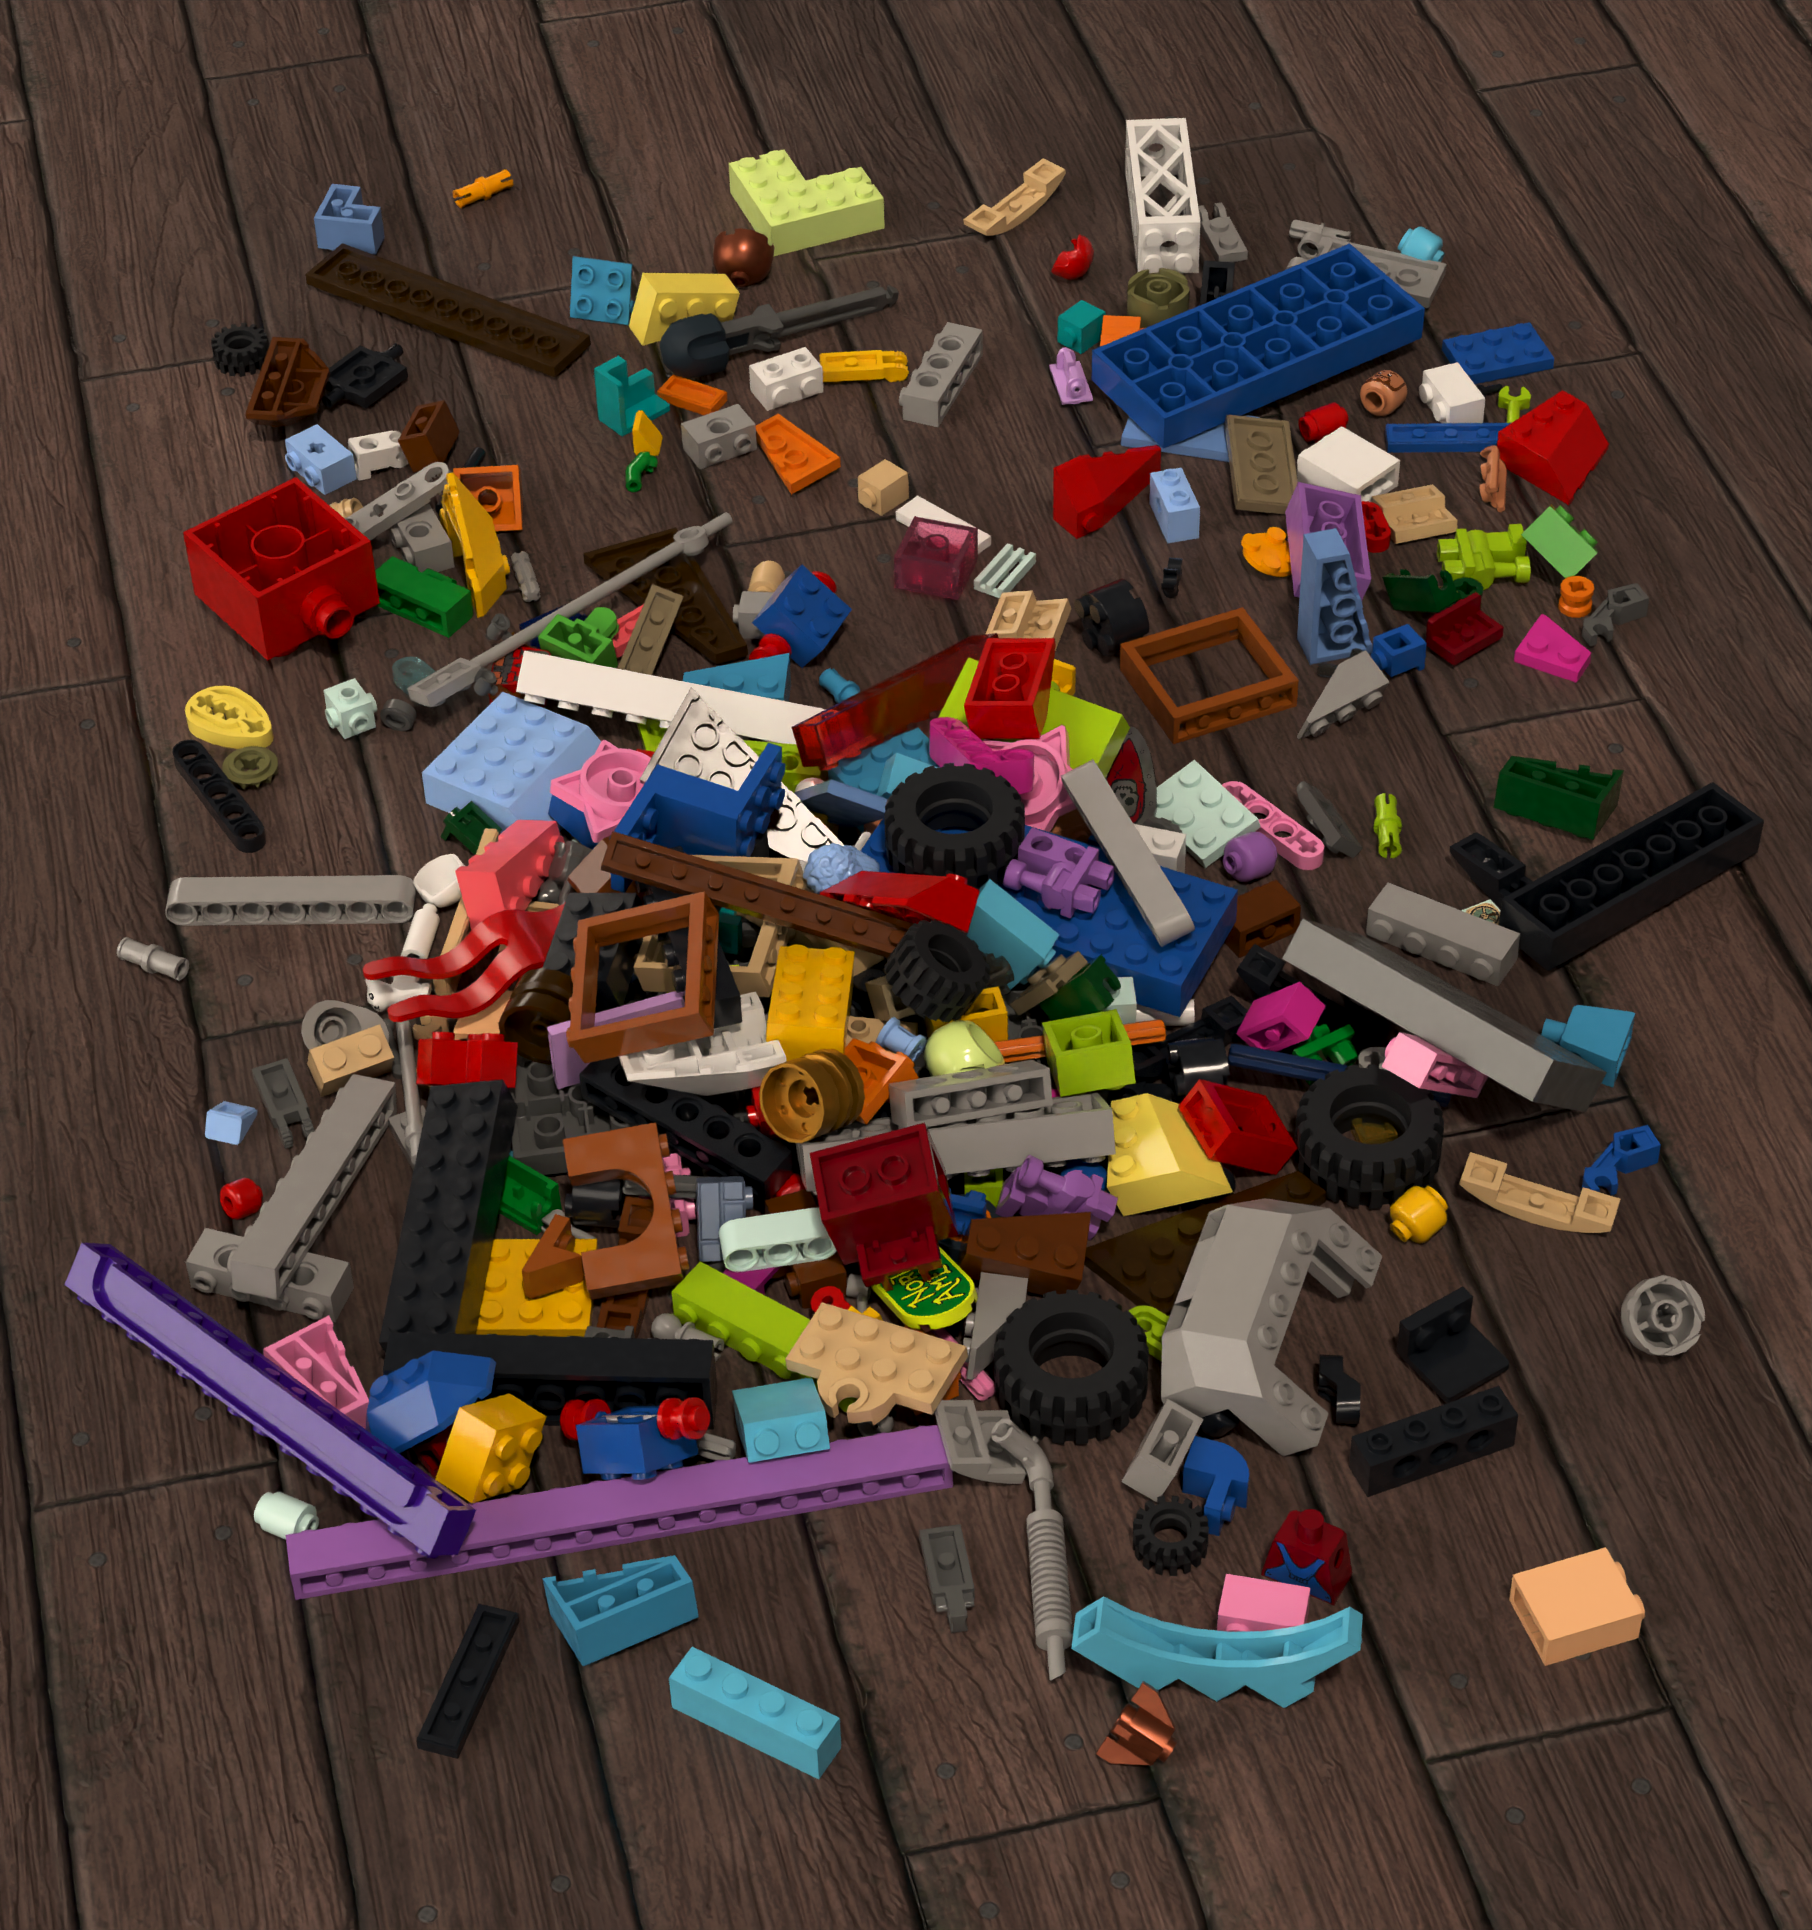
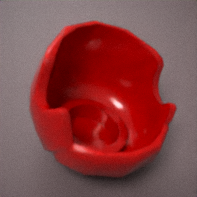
M1079 234L1077 239L1071 240L1074 244V250L1062 251L1051 269V273L1067 280H1077L1087 272L1094 258V250L1091 241L1082 234Z

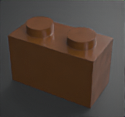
M445 400L416 406L398 439L413 473L419 472L435 462L444 463L460 433Z
M1277 880L1258 886L1237 897L1236 923L1224 943L1238 958L1247 955L1254 944L1263 948L1296 932L1300 925L1301 905Z

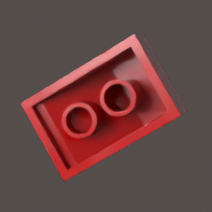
M1055 638L986 639L964 703L969 729L980 739H1040L1048 714L1056 647Z

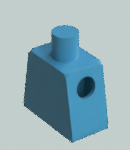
M1576 1005L1572 1009L1567 1024L1546 1018L1541 1035L1606 1071L1607 1073L1601 1084L1614 1087L1632 1039L1635 1013Z

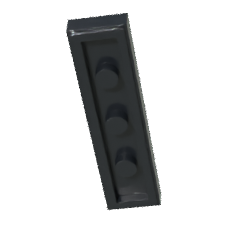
M478 1604L416 1739L418 1749L456 1759L459 1758L520 1622L518 1613Z

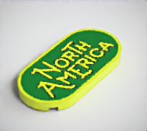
M940 1246L939 1250L943 1267L930 1270L932 1280L924 1282L919 1270L915 1269L890 1276L894 1288L892 1291L885 1292L881 1283L871 1286L873 1291L895 1315L910 1328L920 1329L919 1325H929L930 1329H941L951 1326L964 1319L972 1311L971 1304L977 1302L978 1295L973 1280Z

